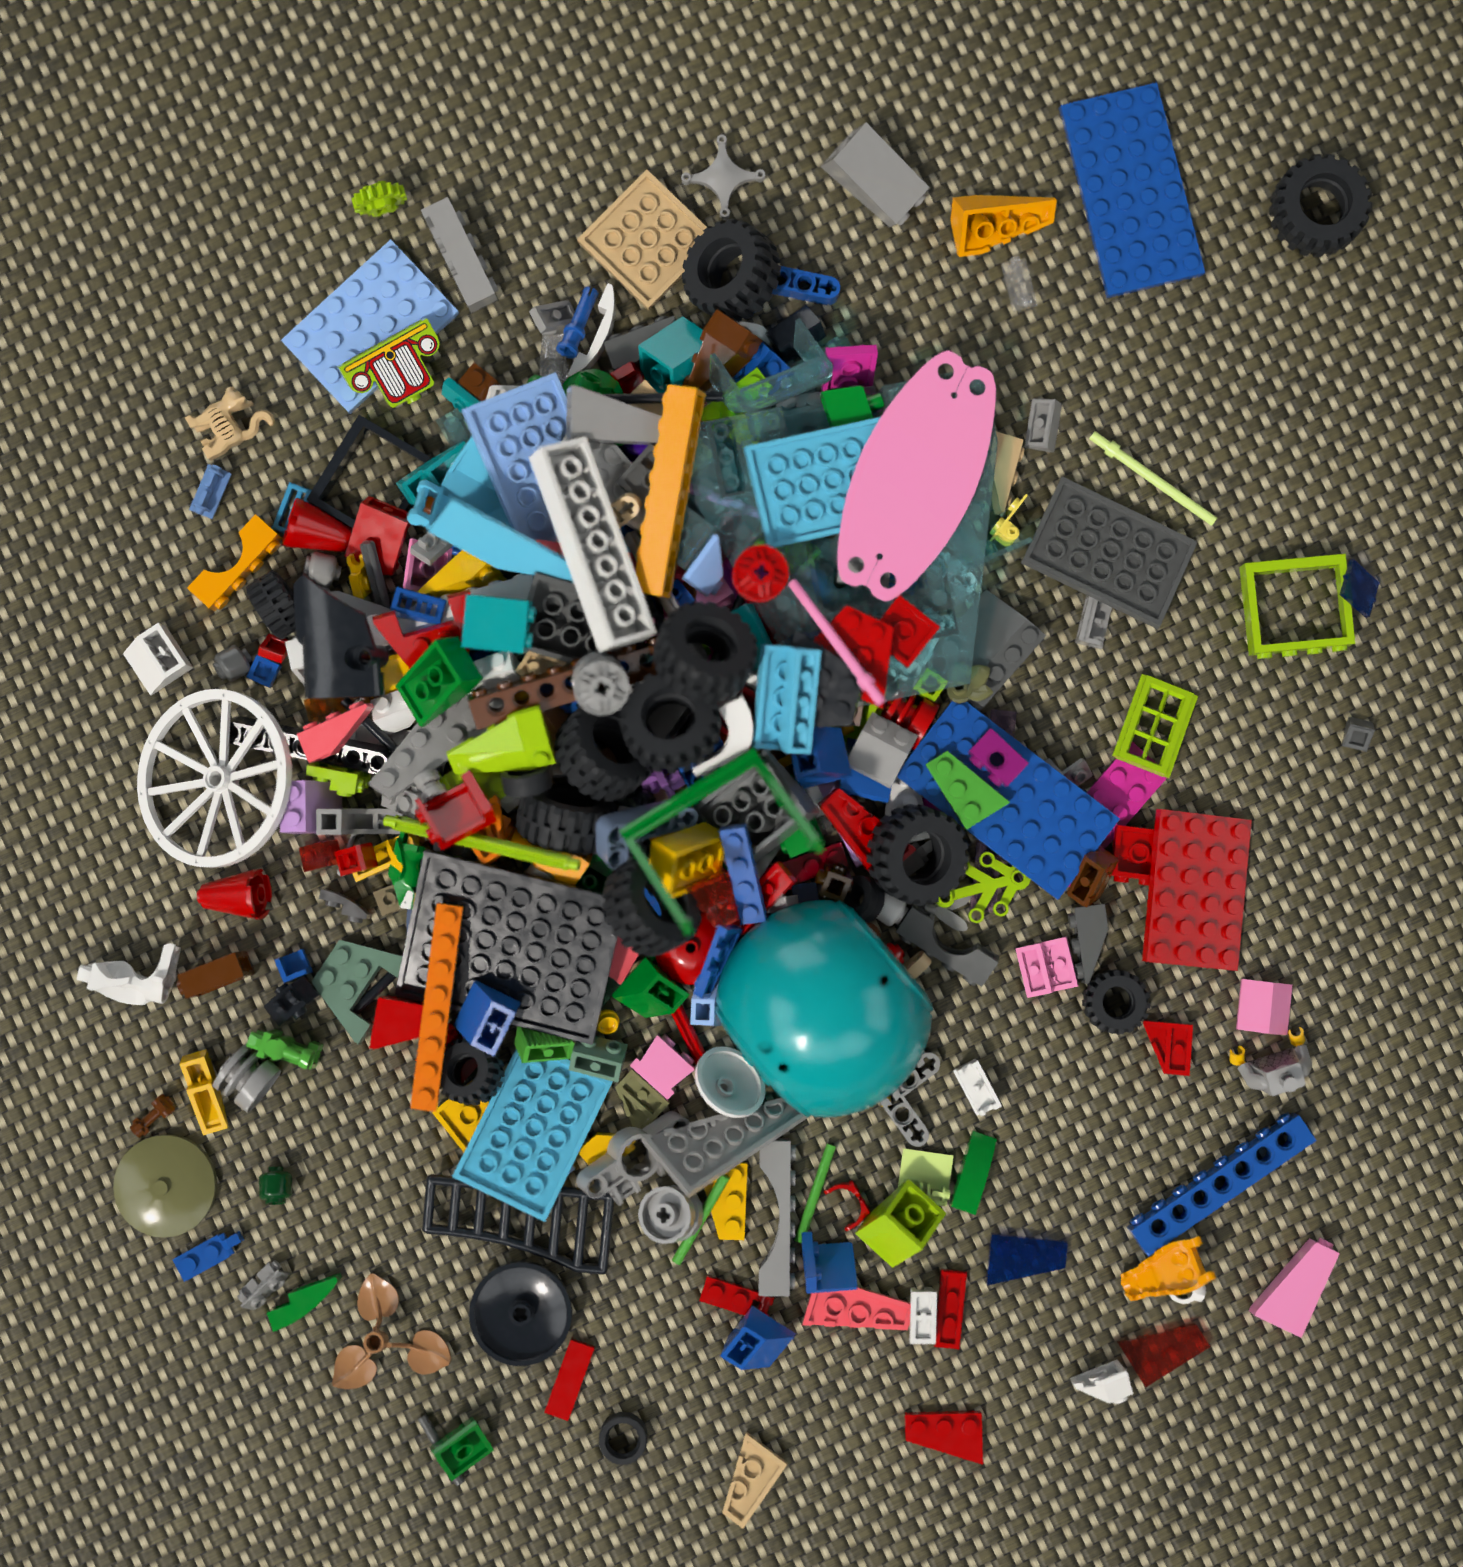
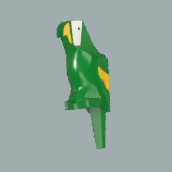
M400 831L399 838H396L388 876L392 880L399 907L412 910L421 861L426 847L407 844L408 833Z

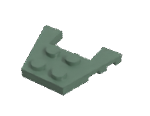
M339 940L312 980V984L354 1042L361 1045L373 1025L356 1014L353 1009L381 967L398 978L402 956Z

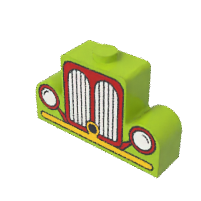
M422 318L338 365L337 368L349 388L357 393L368 392L372 388L373 382H375L388 406L394 408L405 401L410 404L421 398L419 393L434 385V381L420 355H434L439 348V339L429 320Z

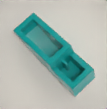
M465 441L445 450L396 482V485L410 504H415L418 495L417 487L420 481L428 480L440 487L451 463L466 444Z

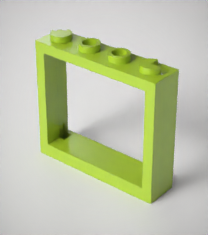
M1346 554L1245 563L1239 567L1249 656L1257 655V659L1272 658V654L1282 653V657L1297 656V651H1307V655L1323 653L1322 649L1332 648V652L1347 651L1348 646L1355 644ZM1335 568L1342 637L1262 645L1254 575Z

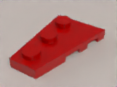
M981 1411L904 1412L906 1441L983 1465Z

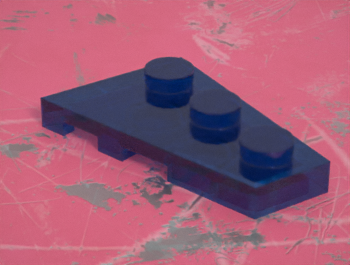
M991 1233L986 1285L1064 1269L1066 1267L1068 1242Z

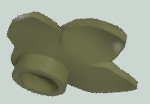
M964 661L957 663L949 673L951 681L947 687L949 698L956 703H964L969 699L982 701L991 696L993 691L985 685L990 676V668L985 665H974L969 668Z

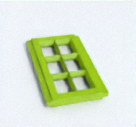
M1141 674L1112 756L1161 777L1170 778L1198 696L1149 675ZM1151 688L1164 692L1158 711L1145 706ZM1168 695L1181 699L1176 717L1163 713ZM1143 711L1156 715L1150 734L1137 730ZM1160 718L1173 722L1167 741L1154 736ZM1135 734L1148 739L1142 757L1129 753ZM1152 741L1165 746L1159 764L1146 760Z

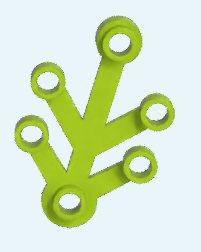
M990 852L982 853L979 857V863L983 867L993 868L1004 876L994 879L971 866L968 861L965 874L980 883L949 890L951 894L949 895L948 902L944 903L938 897L939 901L936 904L939 907L947 908L954 903V900L982 893L975 907L968 913V918L971 922L980 923L984 919V911L996 889L1007 886L1000 901L994 903L992 910L997 916H1005L1008 913V905L1015 892L1025 889L1029 885L1030 879L1022 874V881L1016 882L1014 875L1021 872L1013 866L1009 867L998 861ZM985 855L991 857V863L988 865L982 861ZM998 904L1005 906V911L1002 914L996 911ZM975 910L981 914L978 920L972 918V912Z

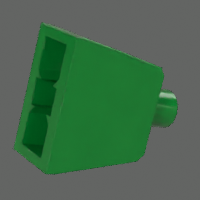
M863 386L826 390L820 394L830 428L873 419L871 411L884 408L881 394L876 393L866 397Z

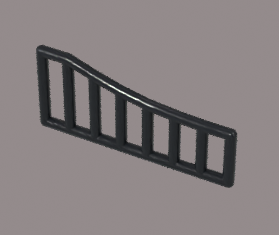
M435 1174L427 1176L422 1231L425 1234L454 1236L502 1244L535 1254L575 1272L601 1275L607 1273L614 1200L609 1192L599 1198H592L580 1188L562 1186L552 1207L549 1248L547 1249L534 1244L536 1218L527 1213L524 1240L509 1236L511 1206L502 1201L499 1233L484 1231L487 1194L478 1189L473 1229L458 1227L461 1189L473 1187L452 1176ZM436 1185L451 1186L448 1225L433 1224ZM563 1197L579 1198L573 1260L558 1253ZM589 1199L604 1201L598 1264L583 1262Z

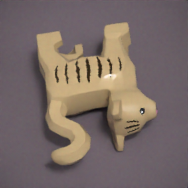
M227 387L221 401L209 405L199 416L189 415L185 419L190 428H195L196 432H203L209 428L212 429L215 437L211 440L204 439L201 441L204 446L202 450L208 460L212 461L224 455L231 447L239 446L243 441L252 439L258 433L261 420H265L268 425L273 426L275 423L273 415L266 410L257 411L250 418L249 428L242 430L232 413L244 410L254 404L252 401H248L234 387Z

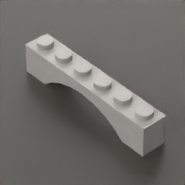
M777 1138L760 1150V1168L769 1178L778 1200L779 1223L774 1243L765 1259L759 1265V1296H790V1289H795V1273H790V1263H795V1248H790V1237H795V1222H790V1212H795V1196H790V1186H795V1171L790 1170L791 1160H795L796 1148L795 1145H791L790 1138Z

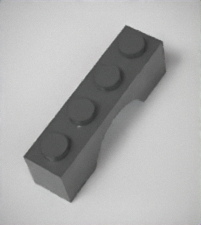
M912 904L897 926L896 932L899 934L898 937L907 944L914 943L920 947V951H924L929 958L934 956L942 961L941 965L951 972L956 970L963 975L962 978L969 984L974 986L978 984L982 987L999 963V956L979 943L966 949H954L946 946L935 933V915L925 910L922 906Z

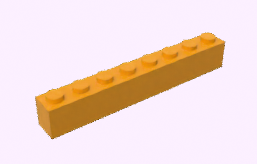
M668 385L667 392L663 395V416L658 423L659 439L654 447L655 463L649 475L650 492L645 499L646 515L640 528L642 539L636 551V560L638 562L635 574L644 595L671 599L706 395L705 392L697 388Z

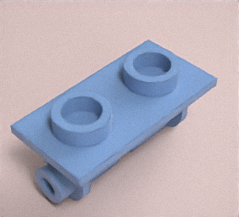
M208 464L189 510L213 520L232 473L222 470V468L216 465Z

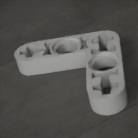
M931 1052L923 1053L917 1068L924 1065L923 1059L925 1057L934 1059L931 1063L933 1068L928 1069L926 1067L920 1072L924 1075L921 1078L914 1069L912 1072L915 1077L914 1082L911 1085L902 1084L891 1094L895 1101L900 1097L901 1102L895 1103L890 1110L888 1106L892 1105L888 1098L879 1102L904 1138L915 1147H920L928 1141L929 1132L904 1096L939 1070L940 1060ZM900 1107H906L909 1111V1116L904 1121H899L895 1117V1112ZM914 1118L916 1122L912 1123L914 1128L918 1131L921 1129L923 1131L920 1134L922 1138L919 1141L915 1138L911 1140L910 1137L913 1136V1133L909 1127H906L905 1130L902 1128L910 1124Z

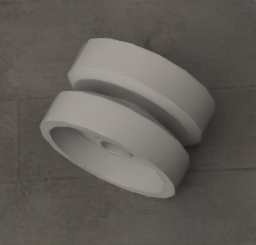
M678 1185L658 1187L648 1192L641 1201L638 1212L639 1223L645 1235L654 1242L661 1244L687 1240L695 1235L702 1225L704 1215L702 1202L698 1195L695 1193L688 1198Z

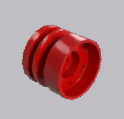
M754 545L744 550L737 558L732 570V584L737 594L744 600L755 604L767 603L776 598L786 586L789 576L788 564L784 556L775 548L767 545ZM759 567H763V572L768 573L762 580L758 579L757 574H754V571H757Z
M902 684L890 696L881 713V717L918 735L911 749L914 751L930 726L940 705L926 697L919 705L914 704L917 692L913 690L908 699H905L903 696L908 686Z

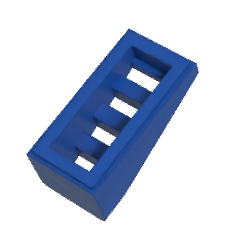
M396 587L390 611L395 610L398 618L437 625L441 623L447 600ZM402 599L407 600L405 608L400 607ZM412 601L417 602L415 611L410 610ZM422 603H427L425 614L420 613ZM432 605H438L435 617L430 616Z

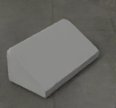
M1032 398L1025 448L1054 452L1062 404L1056 399Z

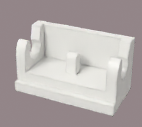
M973 1059L953 1070L976 1116H984L989 1110H996L1002 1107L978 1060Z
M911 1287L909 1343L936 1344L937 1292L932 1287H924V1290Z

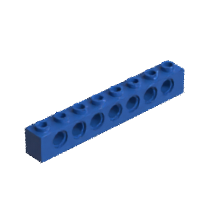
M1293 1112L1281 1115L1276 1119L1277 1123L1271 1128H1262L1255 1134V1139L1249 1143L1247 1141L1240 1143L1234 1149L1236 1152L1228 1157L1225 1155L1217 1159L1213 1163V1168L1207 1172L1206 1170L1198 1172L1193 1176L1194 1181L1186 1186L1182 1184L1172 1191L1173 1195L1168 1199L1156 1201L1151 1205L1152 1210L1144 1215L1140 1213L1130 1220L1131 1224L1127 1226V1229L1142 1251L1149 1257L1155 1251L1168 1244L1317 1141L1302 1118ZM1285 1132L1287 1134V1141L1283 1145H1279L1277 1137L1280 1133ZM1260 1147L1266 1148V1156L1263 1159H1257L1256 1152ZM1244 1161L1246 1165L1244 1172L1237 1174L1235 1171L1236 1164ZM1218 1176H1224V1185L1216 1188L1214 1185L1215 1179ZM1198 1190H1203V1200L1197 1203L1194 1202V1193ZM1176 1205H1182L1183 1213L1178 1217H1173V1208ZM1156 1219H1161V1229L1152 1231V1222Z

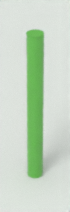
M826 1144L794 1239L796 1242L802 1243V1232H808L836 1149L835 1145Z
M726 1174L717 1179L703 1204L704 1215L702 1225L695 1235L682 1241L672 1258L674 1263L681 1265L730 1179Z

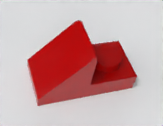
M371 842L335 852L340 876L378 867L374 847Z

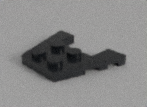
M795 630L791 646L821 650L814 727L852 725L862 690L857 684L858 679L841 657L827 650L819 642L812 640L804 632Z

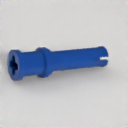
M584 287L571 323L565 325L563 339L557 344V352L566 358L577 357L579 343L586 336L584 328L599 295L598 291L594 288L591 294H589L591 287Z

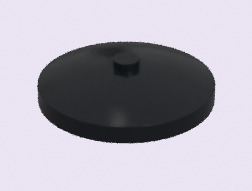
M513 1261L500 1265L481 1280L472 1296L469 1308V1322L473 1336L486 1354L501 1363L511 1366H529L542 1362L560 1348L568 1335L572 1322V1303L569 1292L562 1280L553 1271L541 1264L530 1261Z

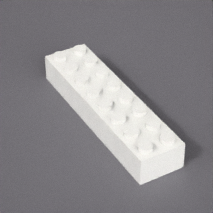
M586 436L540 447L529 459L599 654L648 639L657 632Z

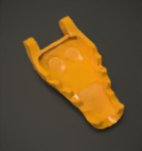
M1197 1236L1167 1244L1155 1251L1151 1257L1141 1262L1138 1267L1120 1275L1121 1285L1124 1288L1125 1295L1130 1301L1141 1300L1149 1296L1182 1295L1198 1290L1212 1280H1215L1216 1275L1214 1271L1205 1272L1196 1247L1203 1244L1201 1237Z

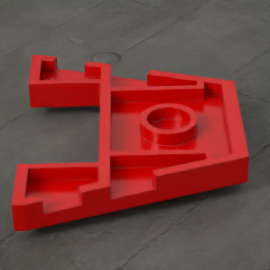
M468 589L447 595L454 620L405 634L402 632L395 610L372 616V621L410 669L435 639L458 637L462 643L466 594L471 595V592ZM464 647L469 654L470 648Z
M846 605L829 624L861 667L872 674L876 681L875 686L885 698L894 627ZM821 631L814 641L819 642L827 650L841 657ZM864 691L861 699L877 706L867 691ZM885 702L877 707L883 709Z

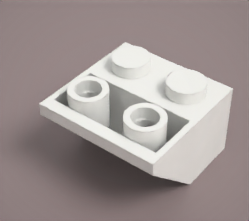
M160 623L155 624L137 636L123 653L151 696L193 668L168 628Z

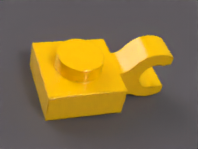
M350 554L347 556V564L351 570L349 580L353 596L364 599L371 593L366 569L364 568L362 554L359 555L360 563H358L354 558V554Z

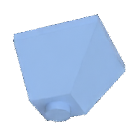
M715 534L682 578L706 597L710 593L715 595L723 585V582L720 581L723 576L719 537Z

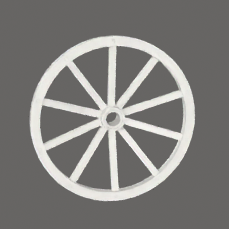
M210 689L193 693L179 700L161 716L153 727L144 745L138 767V801L144 822L154 840L175 859L198 867H225L241 862L253 855L273 835L280 824L289 801L292 783V764L288 743L274 716L267 708L250 696L224 689ZM222 700L218 761L191 709L203 703ZM232 701L248 709L258 720L228 763ZM182 715L185 716L210 767L162 743L169 729ZM265 727L274 747L276 761L236 771L235 769ZM158 750L204 774L203 779L152 787L153 767ZM277 769V785L271 807L239 786L240 779ZM202 787L207 788L166 829L163 828L155 810L153 796ZM231 792H234L267 815L261 827L246 843L244 842ZM213 796L197 854L195 855L180 847L170 836ZM223 798L237 849L224 855L205 857Z

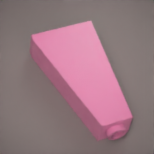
M1309 1238L1251 1305L1249 1312L1302 1338L1340 1254L1332 1249L1334 1244L1322 1238H1319L1318 1242Z

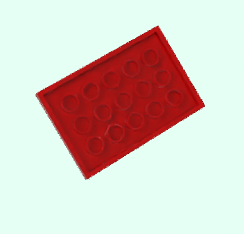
M1156 809L1142 961L1238 971L1252 820Z

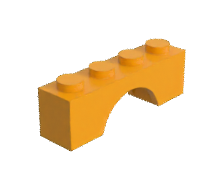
M256 514L238 532L243 545L242 555L238 563L225 572L214 573L203 570L187 587L191 593L213 611L221 610L230 600L228 597L234 591H239L246 584L248 575L251 572H257L264 563L262 560L268 554L276 552L281 545L280 541L283 538Z

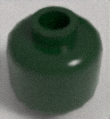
M269 1167L268 1172L259 1176L260 1199L265 1201L266 1205L286 1204V1200L292 1197V1175L289 1172L283 1171V1167Z

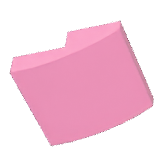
M1067 936L1016 948L1027 998L1079 986Z

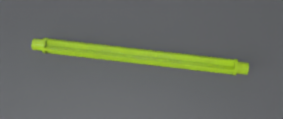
M385 815L383 820L384 826L428 838L425 832L428 829L426 822L421 824L416 819L400 815ZM476 833L455 843L456 845L566 871L569 869L579 871L581 866V860L572 858L571 855Z

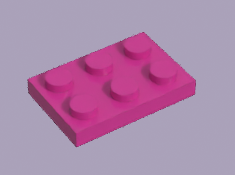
M877 345L826 348L821 392L854 386H873L878 355Z

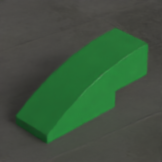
M972 1130L949 1203L951 1207L976 1215L990 1170L997 1141L996 1138Z
M341 1272L289 1292L290 1302L273 1307L267 1312L273 1332L289 1326L313 1310L341 1280Z

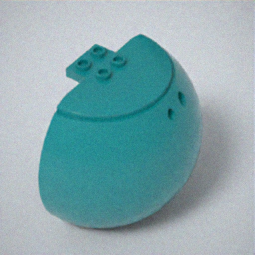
M815 900L790 905L767 916L766 921L753 926L735 946L724 966L717 987V1005L715 1006V1012L723 1028L743 1054L742 1057L751 1067H755L759 1072L760 1078L768 1086L770 1085L792 1108L806 1117L829 1118L846 1116L868 1109L886 1099L908 1079L926 1048L932 1024V1015L930 1013L934 1010L927 993L856 911L840 900L835 903L832 900Z

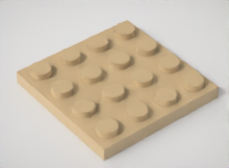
M646 169L577 239V242L649 311L682 278V273L685 272L683 262L688 257L687 251L689 247L692 248L694 245V239L698 235L701 236L704 233L703 230L707 227Z

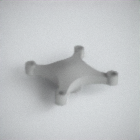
M721 134L717 137L719 149L714 162L706 170L698 174L683 173L681 181L684 185L701 184L711 189L718 197L721 205L720 218L727 220L730 217L728 203L733 192L744 183L751 181L763 182L765 180V172L761 169L756 172H749L736 166L726 152L727 138Z

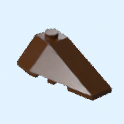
M716 309L702 331L700 340L703 341L698 354L694 353L692 362L695 364L691 374L685 377L682 386L702 389L703 392H717L750 362L763 340Z

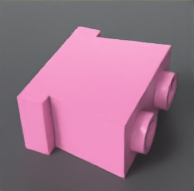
M657 1034L643 1058L640 1059L637 1056L630 1066L668 1100L675 1092V1089L672 1087L695 1070V1066L692 1065L695 1061L685 1051L680 1054L674 1048L676 1043L666 1034L662 1037Z

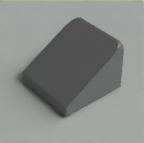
M1348 717L1342 746L1367 752L1375 732L1373 723Z

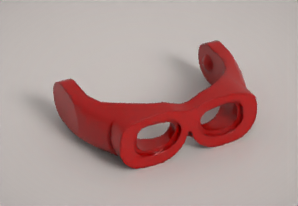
M853 1180L834 1184L824 1190L826 1195L836 1189H845L852 1192L859 1199L861 1206L860 1215L854 1222L844 1227L845 1231L858 1226L871 1213Z

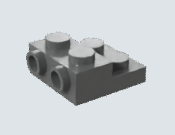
M651 443L616 481L626 493L636 494L641 500V507L644 509L645 499L649 495L651 486L649 475L655 463V446Z

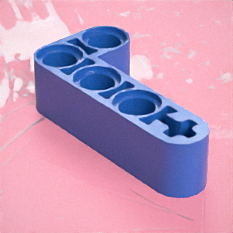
M780 266V276L786 279V283L778 285L777 289H773L771 293L823 305H832L839 298L840 284L836 278ZM806 281L811 287L808 290H801L798 284ZM819 284L818 292L815 293V286ZM827 287L832 288L830 295L825 294Z

